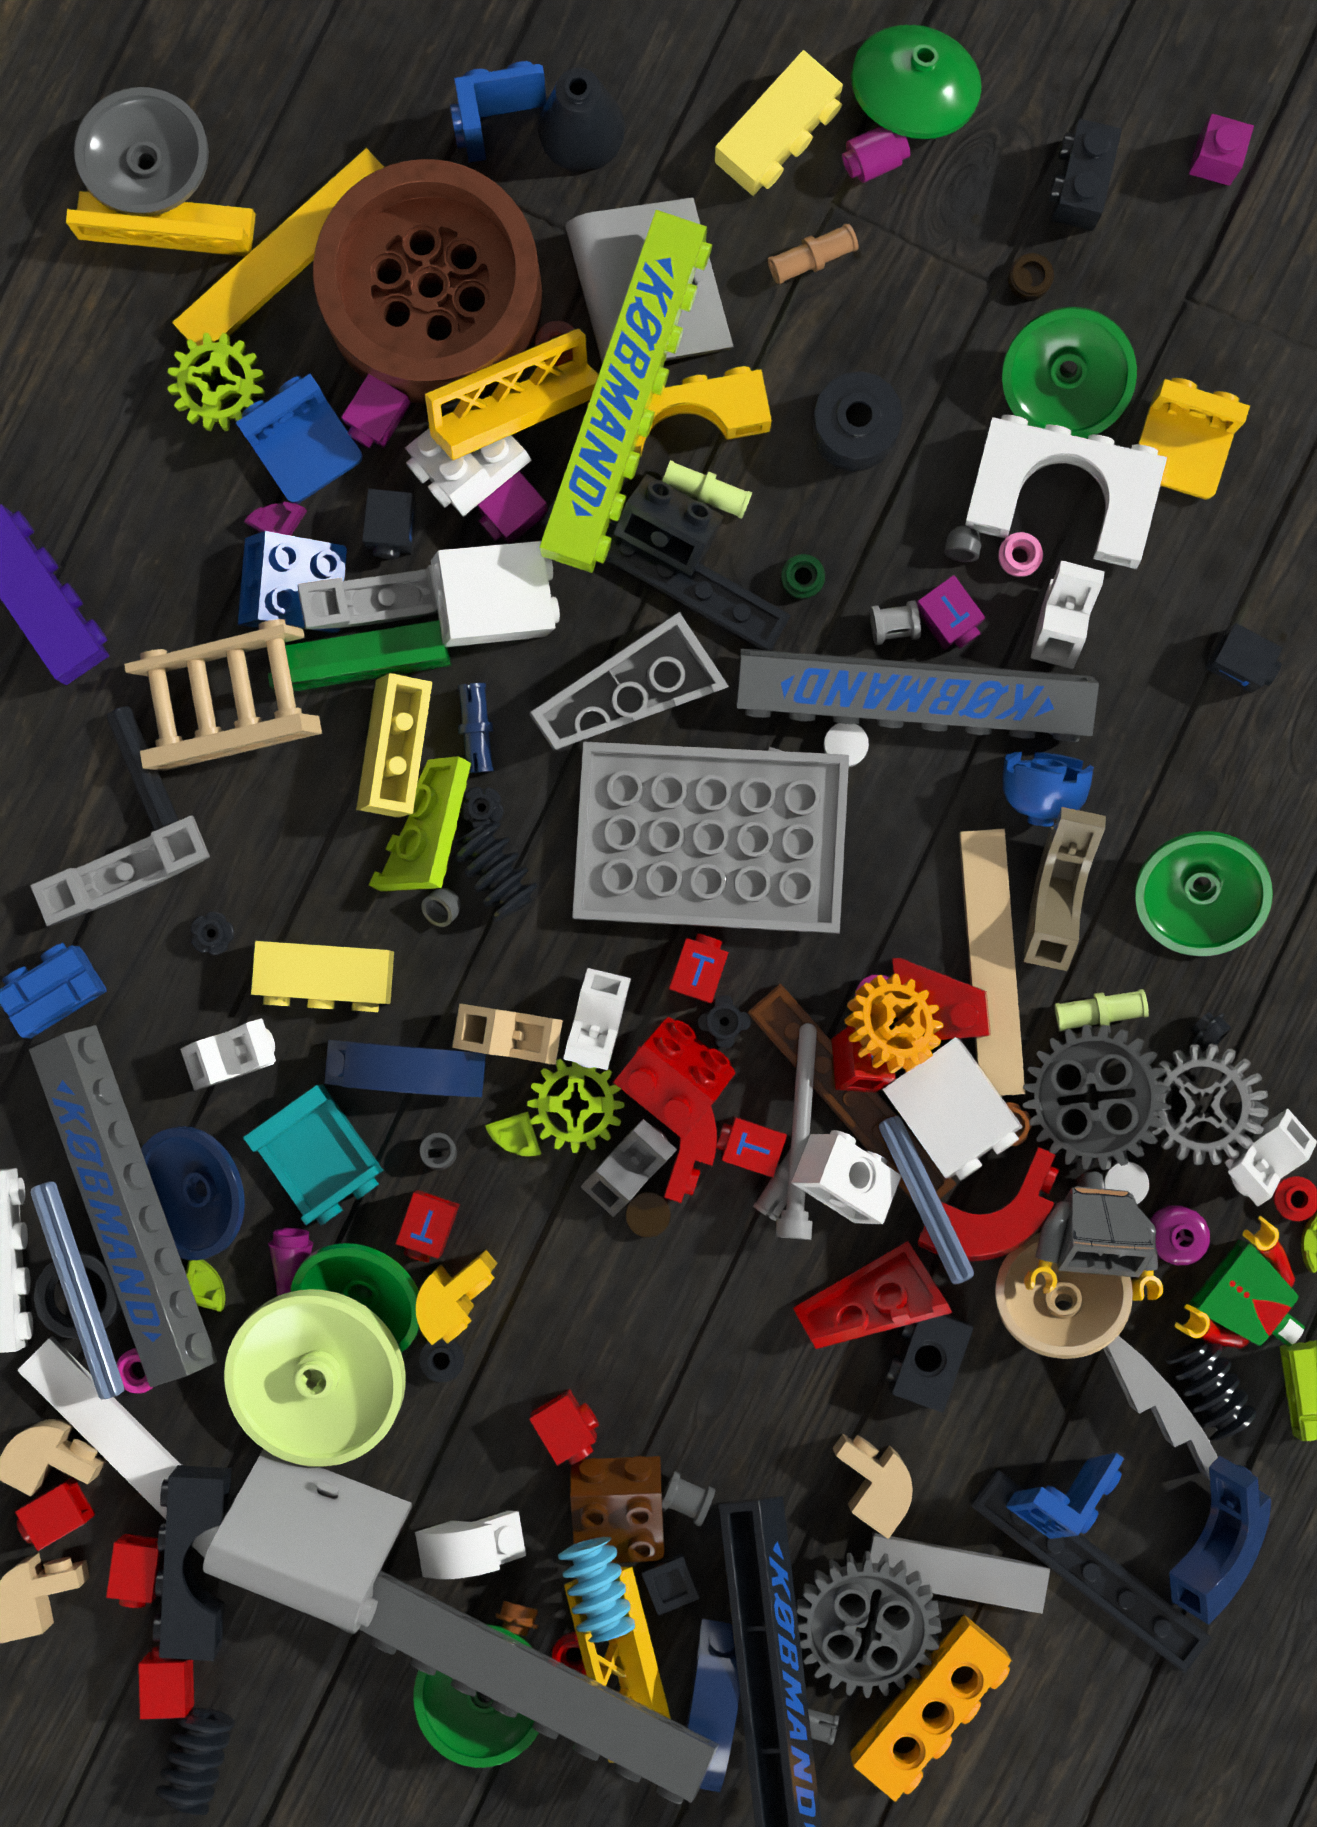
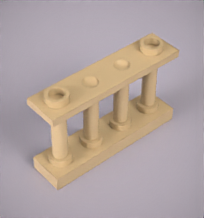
M283 619L269 620L259 623L258 631L167 653V650L164 649L150 650L140 654L141 660L124 664L126 673L149 677L159 739L155 741V748L140 751L143 769L166 771L322 734L319 716L303 714L301 708H296L285 642L305 638L303 629L286 625ZM267 647L278 711L274 712L275 719L262 722L261 718L256 717L245 652ZM227 657L238 716V720L234 722L235 728L222 731L221 727H216L205 662ZM188 667L199 730L195 731V738L183 741L182 737L177 736L166 672Z

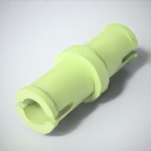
M671 460L662 480L672 488L690 498L696 499L698 502L729 512L741 519L752 495L750 491H744L715 479L716 474L708 472L707 475L676 464Z
M1144 989L1105 996L1101 992L1095 993L1092 999L1061 1004L1055 1003L1056 1020L1060 1032L1066 1029L1083 1027V1025L1098 1024L1099 1028H1101L1102 1025L1109 1026L1110 1022L1149 1017L1148 1002Z

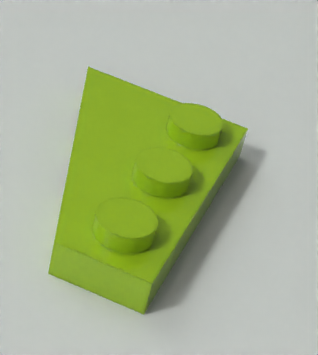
M459 756L429 759L417 782L413 814H409L399 836L392 835L386 847V850L392 853L382 874L374 872L369 886L379 891L442 888L462 799L466 790L471 766L470 762Z

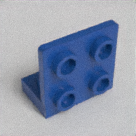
M269 531L245 538L238 625L258 627L259 623L283 619L286 625L305 628L297 585L335 578H342V581H344L346 547ZM340 628L311 630L336 633L339 632Z
M1117 1453L1089 1458L1066 1495L1051 1486L1016 1491L1006 1505V1508L1049 1539L1078 1536L1080 1532L1084 1534L1091 1528L1098 1516V1511L1095 1507L1102 1495L1111 1493L1118 1484L1122 1475L1118 1469L1124 1458Z

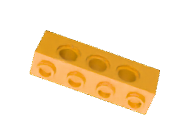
M965 1614L939 1644V1649L934 1650L931 1654V1666L923 1664L920 1667L921 1677L919 1679L912 1677L905 1685L906 1688L900 1691L850 1752L853 1766L895 1802L903 1792L908 1795L918 1786L923 1777L921 1770L932 1757L938 1759L946 1752L952 1742L950 1735L961 1722L967 1724L975 1717L981 1707L979 1700L990 1687L992 1689L999 1687L1009 1674L1010 1667L1008 1665L1012 1660L1006 1649ZM968 1666L974 1669L973 1676L968 1682L957 1684L951 1681L952 1674L957 1668ZM938 1701L945 1705L943 1713L937 1718L930 1719L922 1715L924 1707L930 1702ZM911 1737L916 1740V1745L908 1753H898L893 1749L898 1739Z

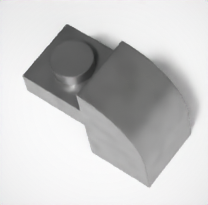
M643 1119L582 1184L581 1188L614 1217L677 1149L668 1142L662 1131L652 1127Z

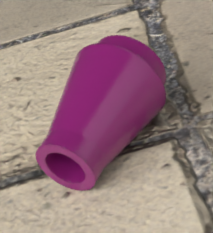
M299 1228L278 1229L273 1232V1240L268 1243L276 1280V1294L278 1296L291 1292V1285L296 1272L304 1260L311 1255L313 1242L309 1240V1232L307 1230Z

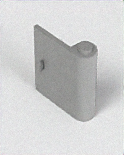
M693 198L590 212L579 215L566 223L568 239L602 364L655 210L700 224ZM710 258L704 271L696 269L692 284L698 286L693 306L690 312L682 310L677 325L684 328L676 354L668 352L665 361L727 351L733 348Z
M263 1449L207 1550L203 1571L355 1633L361 1625L368 1627L373 1619L378 1603L377 1600L372 1598L373 1583L412 1508V1503L321 1467L304 1466L285 1461Z

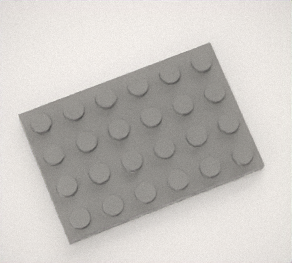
M583 742L573 919L840 934L849 755Z

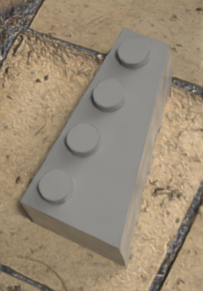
M679 612L529 714L553 750L729 686Z

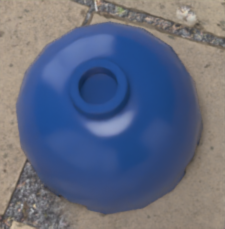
M1022 752L1006 755L1003 769V791L1008 803L1017 812L1028 816V823L1045 827L1053 826L1054 820L1058 818L1061 807L1080 810L1086 802L1092 782L1093 766L1089 765L1082 770V760L1044 752H1035V759L1021 760Z

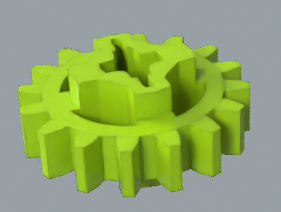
M204 333L203 345L197 346L194 341L189 339L187 345L190 352L187 355L175 352L174 356L181 365L179 368H168V374L177 379V383L168 386V391L171 395H181V398L176 401L174 406L179 412L190 408L187 420L191 424L196 423L201 417L203 418V426L207 431L212 430L215 422H219L224 431H229V420L235 418L239 421L242 419L244 410L254 404L252 401L253 396L264 397L265 391L255 385V382L264 379L265 376L262 370H252L251 368L258 362L255 353L243 356L246 348L243 341L239 340L231 347L227 334L222 333L219 342L214 343L209 333ZM210 355L209 361L199 367L194 366L201 358ZM231 358L242 366L245 379L232 375L230 372ZM217 373H220L228 384L225 386L218 385L216 392H213L205 381L208 379L215 380ZM188 386H192L194 389H199L202 392V407L192 400ZM234 397L240 398L232 407L222 410L223 404Z
M560 1058L556 1060L557 1072L553 1073L543 1068L541 1073L546 1082L544 1084L532 1083L531 1088L539 1093L538 1099L530 1100L527 1104L529 1107L538 1108L539 1114L530 1120L531 1124H544L545 1129L540 1135L542 1140L551 1134L557 1137L555 1149L559 1150L564 1142L567 1141L571 1142L572 1152L578 1153L580 1142L586 1141L587 1146L594 1150L596 1149V1136L600 1135L607 1141L611 1138L606 1128L608 1124L620 1126L621 1120L614 1116L613 1112L615 1109L624 1108L625 1102L614 1100L613 1094L620 1091L621 1088L616 1084L611 1086L608 1084L607 1080L612 1074L610 1069L599 1074L596 1072L597 1067H583L576 1062H572V1066L567 1067ZM569 1075L568 1087L560 1095L549 1096L548 1093L553 1084L560 1078ZM585 1075L595 1080L601 1086L605 1096H594L585 1087ZM575 1082L578 1083V1092H580L581 1099L588 1100L589 1107L581 1110L580 1116L577 1118V1126L574 1124L575 1116H572V1109L564 1107V1100L572 1098L575 1091ZM548 1112H558L567 1121L568 1133L559 1129L551 1121ZM592 1113H605L597 1127L584 1133V1121Z

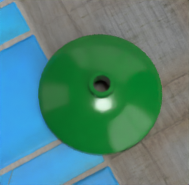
M897 25L875 33L860 47L852 67L851 81L853 92L865 113L883 128L909 138L933 139L957 131L972 117L981 95L979 70L967 50L950 36L925 26Z
M1081 307L1054 309L1028 322L1012 340L1004 359L1002 371L1004 395L1015 416L1026 419L1028 421L1027 425L1045 429V425L1062 426L1071 430L1072 436L1088 438L1089 435H1096L1102 432L1122 415L1131 401L1137 379L1135 354L1123 330L1107 316ZM1065 361H1073L1077 367L1073 373L1065 374L1060 370L1061 364Z
M1212 831L1183 834L1159 846L1143 864L1135 887L1136 909L1143 926L1149 934L1165 947L1193 956H1211L1226 953L1249 941L1265 923L1273 898L1270 874L1259 854L1251 846L1236 837ZM1199 877L1209 879V882L1205 885L1194 883Z
M350 1243L323 1247L304 1260L292 1281L291 1292L309 1289L325 1290L345 1295L363 1304L385 1323L397 1341L401 1353L412 1343L420 1328L416 1317V1301L419 1290L415 1282L398 1262L376 1249Z
M488 1625L531 1647L521 1636L503 1627ZM418 1670L414 1686L416 1718L428 1742L447 1759L457 1764L474 1768L501 1765L520 1755L538 1736L539 1732L532 1728L534 1720L520 1713H517L516 1718H513L491 1707L493 1699L491 1701L483 1700L478 1691L475 1697L458 1691L450 1685L453 1678L438 1670L434 1676Z

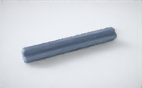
M893 1116L882 1121L879 1124L880 1132L951 1282L959 1284L969 1280L974 1276L973 1268L902 1119L899 1116Z

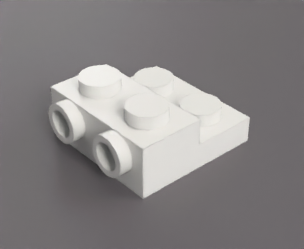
M430 428L405 447L412 457L406 464L422 483L430 479L432 484L428 488L440 504L445 508L451 503L462 516L466 515L531 461L525 449L511 435L455 460H452L432 439Z

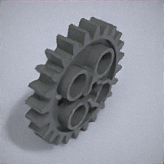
M1083 1025L1082 1038H1079L1074 1030L1067 1029L1065 1030L1066 1044H1063L1056 1038H1051L1049 1041L1054 1052L1052 1054L1043 1051L1037 1052L1039 1059L1044 1063L1042 1068H1028V1071L1037 1077L1036 1083L1023 1085V1089L1035 1093V1099L1023 1104L1024 1108L1036 1109L1037 1115L1029 1120V1124L1042 1125L1044 1128L1038 1135L1037 1141L1043 1142L1052 1139L1054 1142L1050 1152L1055 1155L1064 1149L1067 1150L1065 1163L1068 1165L1073 1164L1079 1156H1082V1166L1086 1170L1092 1168L1095 1158H1098L1102 1170L1110 1169L1111 1156H1114L1121 1166H1125L1128 1164L1126 1152L1128 1150L1135 1156L1142 1157L1144 1152L1140 1142L1142 1140L1150 1144H1156L1157 1142L1150 1129L1152 1127L1165 1128L1167 1125L1163 1120L1156 1117L1158 1111L1171 1109V1105L1159 1101V1095L1171 1091V1087L1158 1085L1156 1080L1166 1073V1069H1152L1150 1066L1157 1054L1155 1052H1148L1141 1055L1139 1052L1143 1047L1144 1041L1139 1038L1132 1041L1129 1045L1126 1044L1128 1038V1031L1120 1029L1114 1039H1112L1111 1029L1108 1025L1101 1026L1098 1036H1095L1091 1025ZM1118 1059L1125 1065L1126 1076L1120 1084L1114 1085L1107 1079L1106 1068L1110 1062ZM1071 1065L1076 1066L1081 1073V1082L1073 1090L1067 1089L1062 1081L1064 1070ZM1095 1085L1097 1091L1112 1092L1131 1088L1136 1091L1134 1097L1102 1100L1099 1102L1098 1108L1096 1103L1084 1102L1063 1106L1058 1104L1060 1097L1094 1093ZM1120 1104L1126 1105L1132 1113L1130 1125L1123 1130L1117 1128L1112 1121V1112ZM1077 1109L1081 1110L1087 1118V1127L1079 1135L1073 1133L1068 1126L1070 1113Z
M865 1551L862 1563H856L851 1553H847V1566L842 1568L831 1559L829 1561L830 1574L826 1575L822 1571L816 1570L814 1575L817 1586L805 1583L803 1586V1596L806 1599H798L796 1602V1611L800 1614L797 1616L801 1648H806L803 1651V1662L805 1664L816 1662L814 1665L816 1678L829 1673V1687L832 1689L841 1681L846 1682L847 1695H851L858 1685L863 1686L866 1698L870 1697L873 1686H879L884 1696H887L889 1693L888 1683L893 1681L902 1690L905 1689L904 1675L909 1674L913 1678L919 1679L921 1675L918 1663L931 1666L932 1658L929 1650L939 1649L938 1636L935 1634L942 1630L940 1618L936 1617L940 1613L938 1602L931 1600L933 1594L930 1584L920 1586L922 1581L918 1570L906 1576L907 1569L904 1560L897 1563L894 1568L890 1567L888 1554L886 1553L883 1554L879 1563H872L869 1551ZM879 1589L880 1593L873 1607L874 1621L869 1622L866 1630L863 1655L860 1659H855L862 1642L861 1628H865L869 1618L872 1593L874 1590ZM850 1593L858 1594L862 1597L855 1603H847L841 1599ZM892 1605H900L906 1608L899 1614H889L885 1611ZM835 1635H845L850 1638L841 1644L830 1641V1638ZM888 1646L893 1649L885 1655L873 1652L877 1647Z

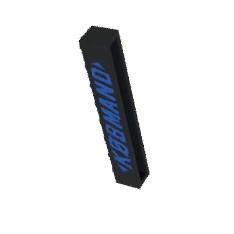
M783 1496L743 1499L719 1504L755 1827H822Z

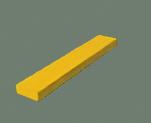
M367 148L363 150L172 322L173 325L187 340L191 339L197 346L203 345L204 333H209L214 343L219 342L222 333L227 334L229 337L314 260L320 231L332 208L353 185L369 174L384 168V166Z

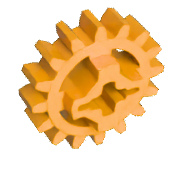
M893 974L887 980L882 975H879L871 982H866L855 992L857 996L847 1004V1007L853 1013L845 1019V1024L855 1027V1032L848 1039L850 1042H861L862 1047L858 1052L860 1057L866 1056L868 1053L874 1056L872 1061V1067L878 1068L884 1062H887L889 1073H895L902 1067L906 1072L911 1071L932 1057L931 1050L941 1042L934 1033L943 1028V1023L932 1018V1015L939 1010L938 1005L928 1006L925 1000L928 998L929 992L927 990L919 994L915 992V980L913 979L901 985L898 974ZM898 1017L899 1020L894 1024L895 1027L890 1030L889 1026L894 1022L893 1019Z

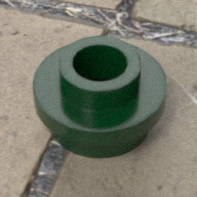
M800 554L790 558L783 566L781 573V582L786 592L799 599L815 596L822 589L825 581V571L818 559L807 554ZM800 570L807 571L811 576V581L805 585L797 583L795 580L796 572Z

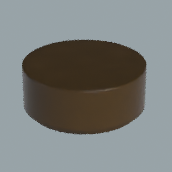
M1028 253L1020 256L1013 263L1008 275V284L1013 294L1026 301H1034L1043 297L1053 282L1054 271L1052 265L1045 257L1039 254Z
M642 1192L633 1197L628 1204L626 1210L627 1223L631 1230L639 1236L655 1237L661 1234L670 1222V1207L667 1201L657 1193Z

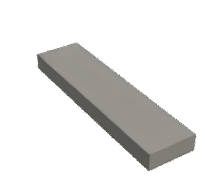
M872 1533L869 1549L872 1563H879L884 1553L888 1554L889 1566L892 1568L901 1560H904L907 1569L906 1576L918 1570L922 1581L920 1586L930 1584L932 1593L1043 1614L1050 1568L1047 1565L893 1536L887 1539L882 1534Z

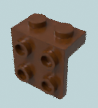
M660 1456L582 1459L571 1465L570 1498L574 1544L599 1537H611L612 1539L605 1544L614 1546L617 1549V1556L611 1563L661 1560L664 1557Z

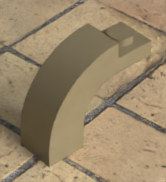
M1061 807L1055 826L1050 827L1036 876L1026 930L1024 962L1064 971L1068 970L1079 942L1080 914L1084 890L1093 859L1105 830L1106 816Z

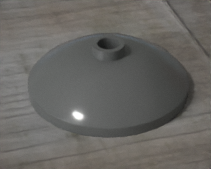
M136 87L115 92L93 106L79 126L74 154L78 173L85 187L96 200L118 213L144 217L168 212L190 198L204 178L208 165L209 149L207 137L198 116L184 101L163 90ZM145 161L154 162L153 167L144 170L140 168Z

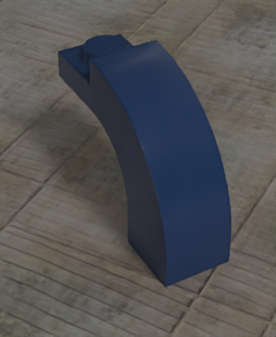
M328 1040L324 1084L402 1093L482 1097L486 1054L460 1050Z
M1221 1456L1209 1466L1211 1509L1205 1528L1193 1548L1169 1572L1172 1602L1208 1625L1233 1599L1252 1569L1266 1535L1271 1510V1497L1259 1490L1258 1477L1254 1476L1244 1466L1235 1465Z
M702 1619L700 1625L692 1692L685 1727L719 1744L699 1789L720 1792L733 1740L740 1687L733 1625Z

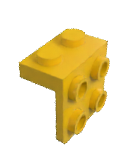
M1172 378L1171 381L1164 379L1153 394L1138 444L1153 447L1158 450L1157 455L1167 457L1160 486L1201 499H1210L1216 493L1233 436L1245 423L1250 406L1240 403L1239 398L1231 393L1216 391L1211 394L1196 389L1197 385L1187 379Z

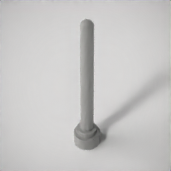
M810 1023L803 1024L799 1029L786 1210H782L781 1219L778 1218L776 1220L775 1237L804 1240H811L813 1221H808L809 1212L804 1211L806 1192L791 1183L810 1137L817 1038L816 1027Z

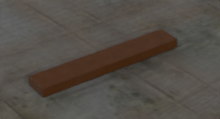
M780 983L747 1013L795 1068L797 1067L800 1027L806 1023L816 1027L817 1038L813 1089L868 1151L884 1157L887 1160L886 1165L900 1174L879 1129V1124L882 1121L897 1115L877 1093L836 1090L832 1041ZM905 1126L939 1199H941L957 1184L952 1178H945L919 1140ZM901 1176L898 1186L913 1202V1199Z

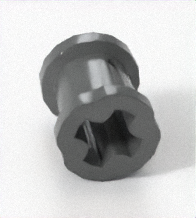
M673 1471L662 1495V1510L666 1511L670 1508L693 1519V1524L700 1527L712 1503L715 1488L708 1486L704 1489L681 1479L679 1472Z

